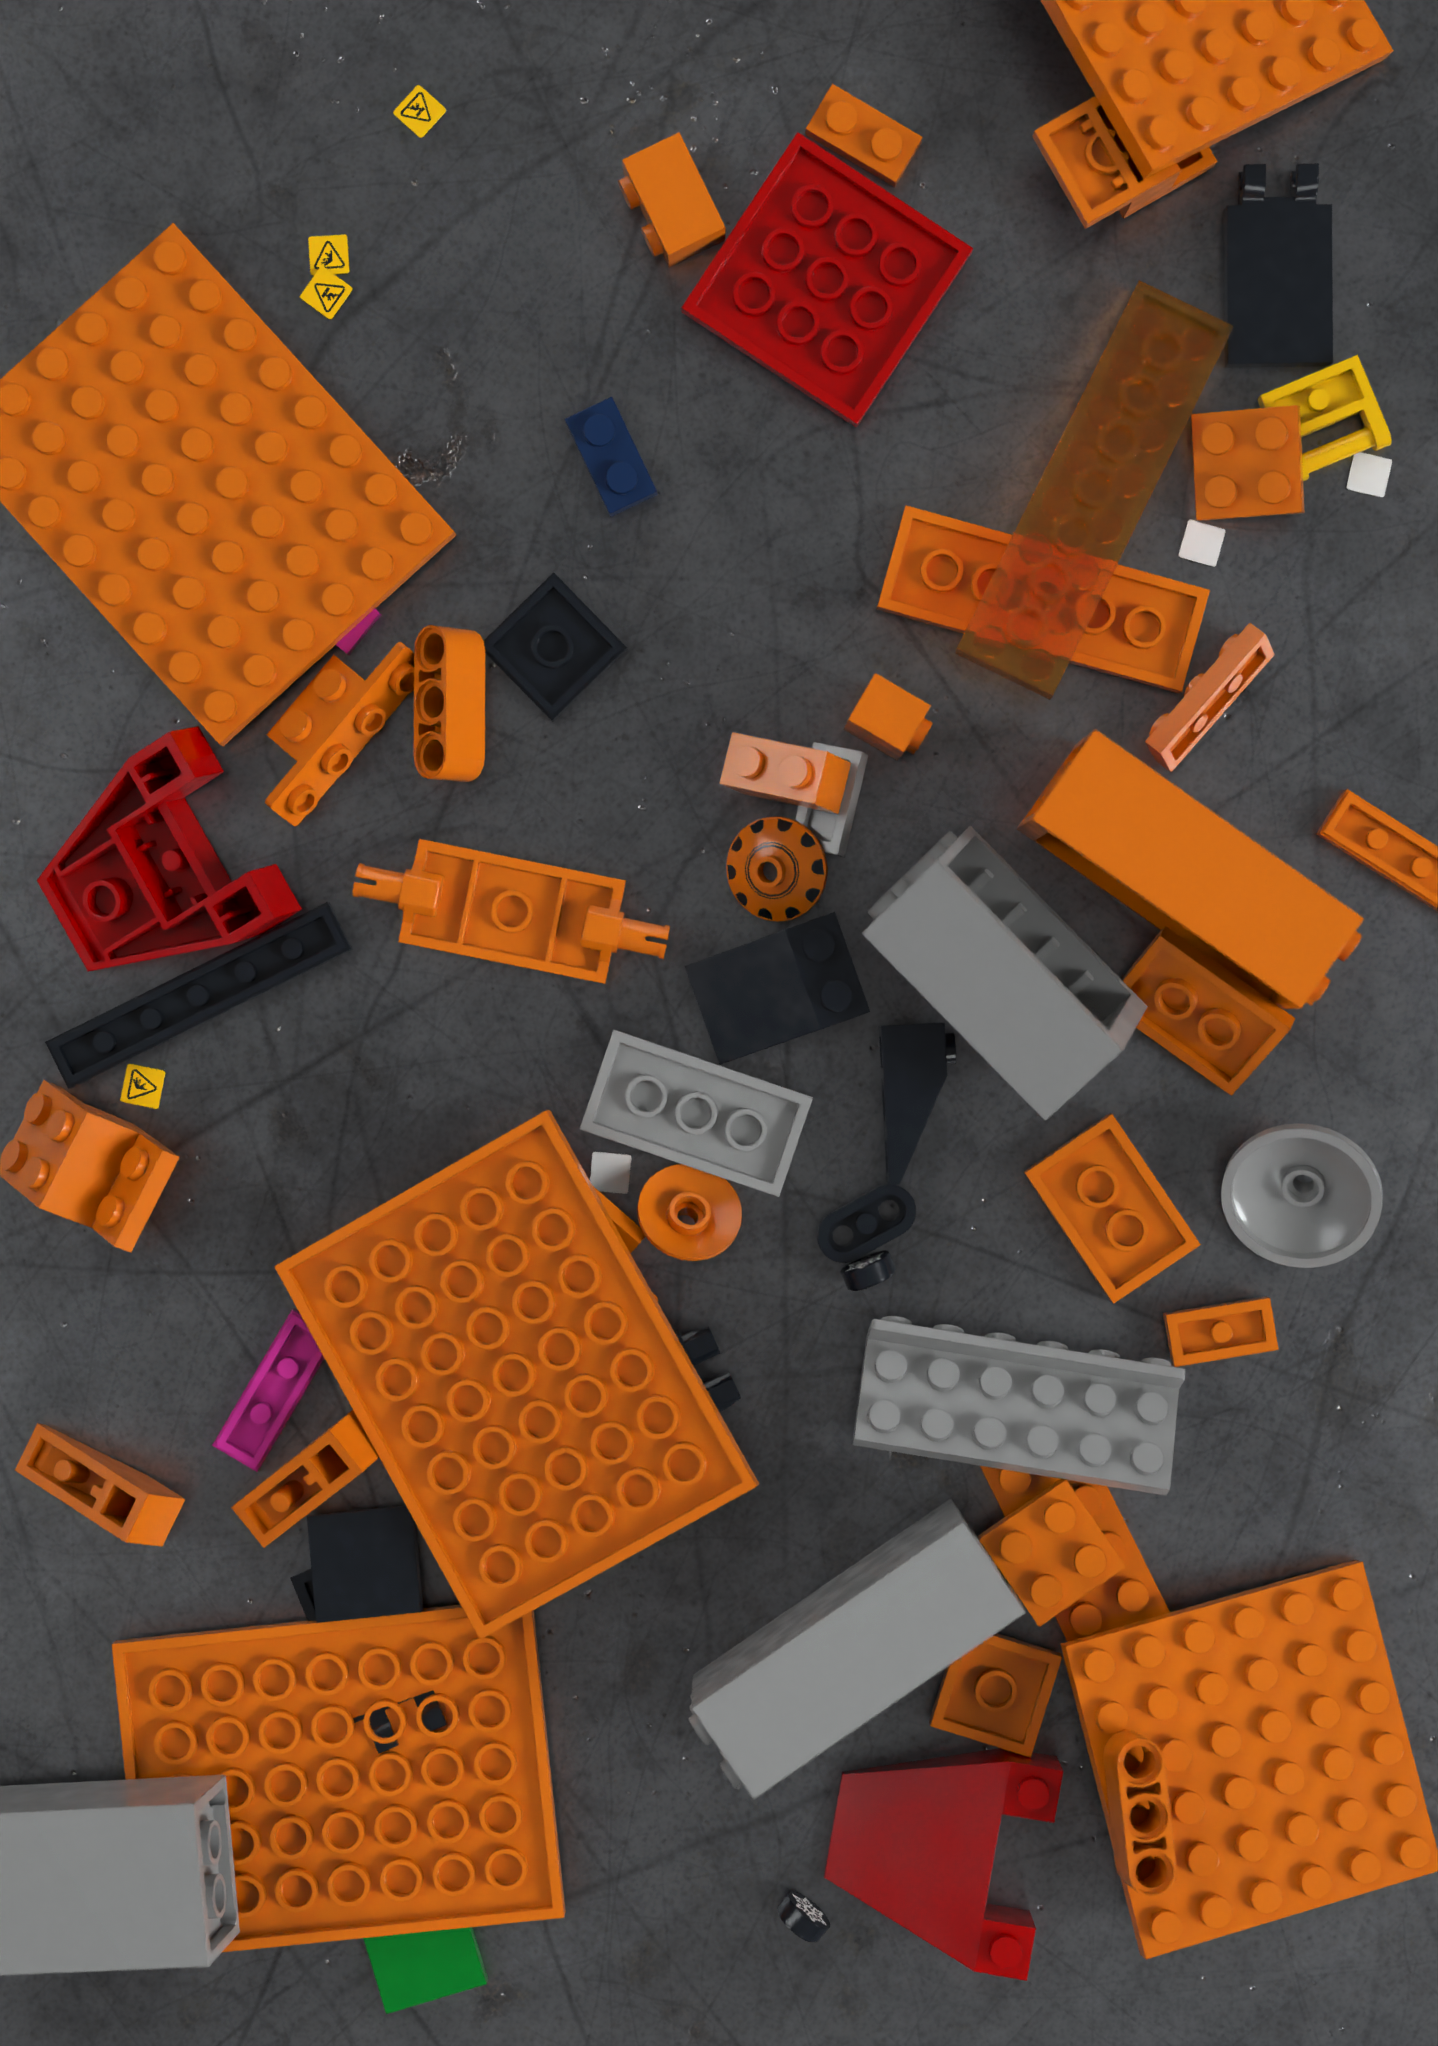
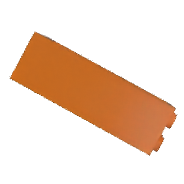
M1096 729L1074 746L1017 827V830L1157 929L1161 931L1164 926H1167L1282 1009H1301L1305 1003L1312 1006L1315 1001H1318L1330 984L1331 979L1325 976L1329 968L1337 958L1345 961L1362 938V935L1356 930L1363 922V917Z

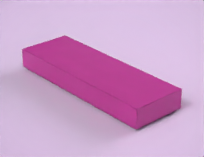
M293 1308L212 1444L213 1447L256 1472L260 1470L325 1360L297 1309Z

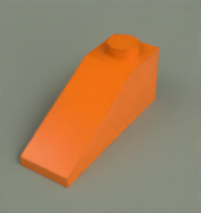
M351 1410L231 1508L262 1547L265 1548L365 1471L379 1456L355 1412Z
M37 1423L15 1468L16 1472L125 1543L163 1547L185 1501L183 1497L150 1476L40 1423Z

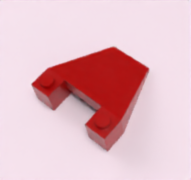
M199 726L169 731L129 757L36 880L88 972L237 943L263 934L302 910L277 864L248 871L236 880L231 881L192 812L185 797L224 772Z
M997 1748L844 1771L840 1779L824 1878L972 1971L1027 1981L1036 1932L1029 1910L987 1903L1002 1814L1055 1823L1063 1777L1062 1766L1057 1756L1032 1752L1030 1758Z

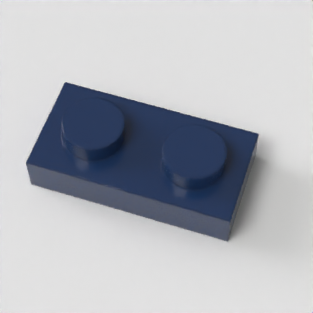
M613 397L565 418V423L610 517L657 495V490Z

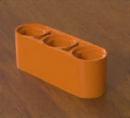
M428 625L419 632L414 647L415 767L423 778L470 782L480 775L485 760L484 641L481 635L473 630Z
M1123 1730L1115 1733L1108 1739L1104 1747L1103 1756L1115 1867L1119 1877L1127 1885L1145 1897L1156 1898L1166 1894L1172 1888L1176 1880L1177 1871L1165 1760L1161 1749L1156 1743L1134 1731ZM1141 1746L1144 1753L1141 1765L1136 1770L1126 1771L1124 1767L1126 1753L1133 1747ZM1148 1801L1150 1808L1147 1819L1142 1824L1131 1825L1130 1812L1133 1806L1138 1802ZM1146 1856H1154L1155 1869L1148 1878L1137 1879L1136 1867L1139 1861Z

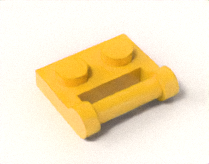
M1358 355L1264 393L1257 398L1260 408L1300 406L1301 437L1360 414L1364 428L1302 453L1303 481L1309 479V473L1366 449L1372 448L1374 451H1378L1390 446L1392 443L1390 431Z

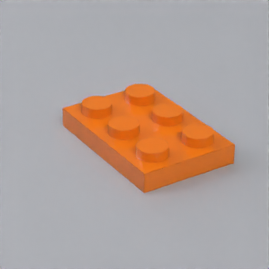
M1164 926L1121 979L1148 1006L1136 1028L1231 1096L1291 1030L1296 1019L1167 926Z
M1111 1113L1023 1171L1113 1304L1201 1245Z

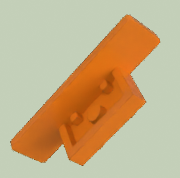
M398 642L366 680L333 655L266 734L297 761L265 799V804L291 825L298 826L306 815L314 810L318 801L349 768L354 758L370 739L383 728L386 720L408 694L414 691V652L404 643Z

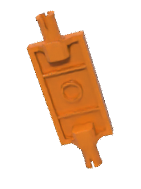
M423 839L418 841L412 869L407 868L405 873L366 866L363 863H359L355 877L376 881L377 884L373 886L354 882L353 897H364L398 904V909L403 911L398 940L400 943L606 984L612 953L616 954L618 949L657 956L660 959H664L666 944L647 941L645 938L649 936L668 940L670 925L663 926L624 918L625 912H621L626 880Z

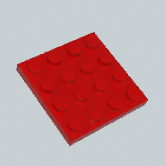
M797 132L681 307V312L852 426L857 427L972 254L973 248Z

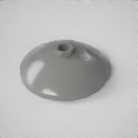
M1285 1124L1257 1133L1235 1151L1228 1162L1223 1176L1221 1202L1230 1228L1250 1250L1269 1261L1297 1268H1314L1344 1260L1366 1244L1373 1235L1381 1217L1383 1191L1379 1174L1373 1162L1352 1140L1336 1131L1317 1125ZM1307 1175L1313 1180L1303 1183L1297 1180L1296 1176Z

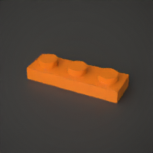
M1249 623L1240 634L1232 635L1223 644L1219 652V658L1206 673L1198 674L1191 680L1184 692V698L1170 713L1161 715L1155 721L1145 743L1156 762L1172 772L1273 658L1275 654L1264 632Z

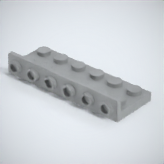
M885 1316L881 1320L873 1319L871 1321L866 1336L852 1445L1166 1496L1171 1487L1179 1388L1185 1381V1369L1172 1367L1171 1362L1160 1358H1144L1139 1362L1120 1359L1118 1353L1110 1350L1096 1349L1089 1351V1353L1068 1350L1065 1344L1055 1341H1042L1037 1343V1345L1016 1342L1015 1337L1005 1333H988L984 1337L965 1334L962 1328L954 1325L939 1324L933 1328L912 1325V1321L904 1317Z

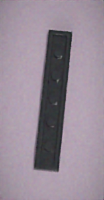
M326 902L45 1043L68 1089H73L353 948L330 902Z

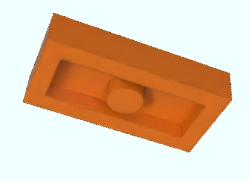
M834 84L829 88L805 129V135L894 188L915 155L923 138Z
M1267 1296L1163 1313L1171 1364L1174 1367L1279 1350L1271 1300Z

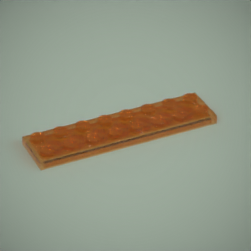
M1140 280L1138 281L955 654L1051 700L1234 327L1233 325Z

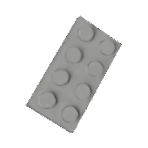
M613 1029L580 1130L779 1197L813 1097Z

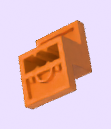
M1096 96L1034 130L1032 136L1085 229L1116 211H1119L1124 219L1212 169L1217 163L1210 147H1207L1143 179Z
M43 1080L37 1093L26 1104L24 1119L14 1139L3 1149L0 1158V1177L38 1208L90 1227L113 1246L131 1253L180 1157L135 1124L82 1103L62 1087Z

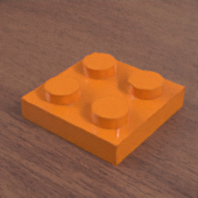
M1291 405L1191 414L1196 521L1305 513L1300 406Z
M1066 1479L1058 1480L978 1535L979 1541L1039 1627L1126 1568L1120 1556Z
M995 1633L945 1668L929 1719L930 1726L1031 1758L1060 1667L1062 1655L1059 1652Z

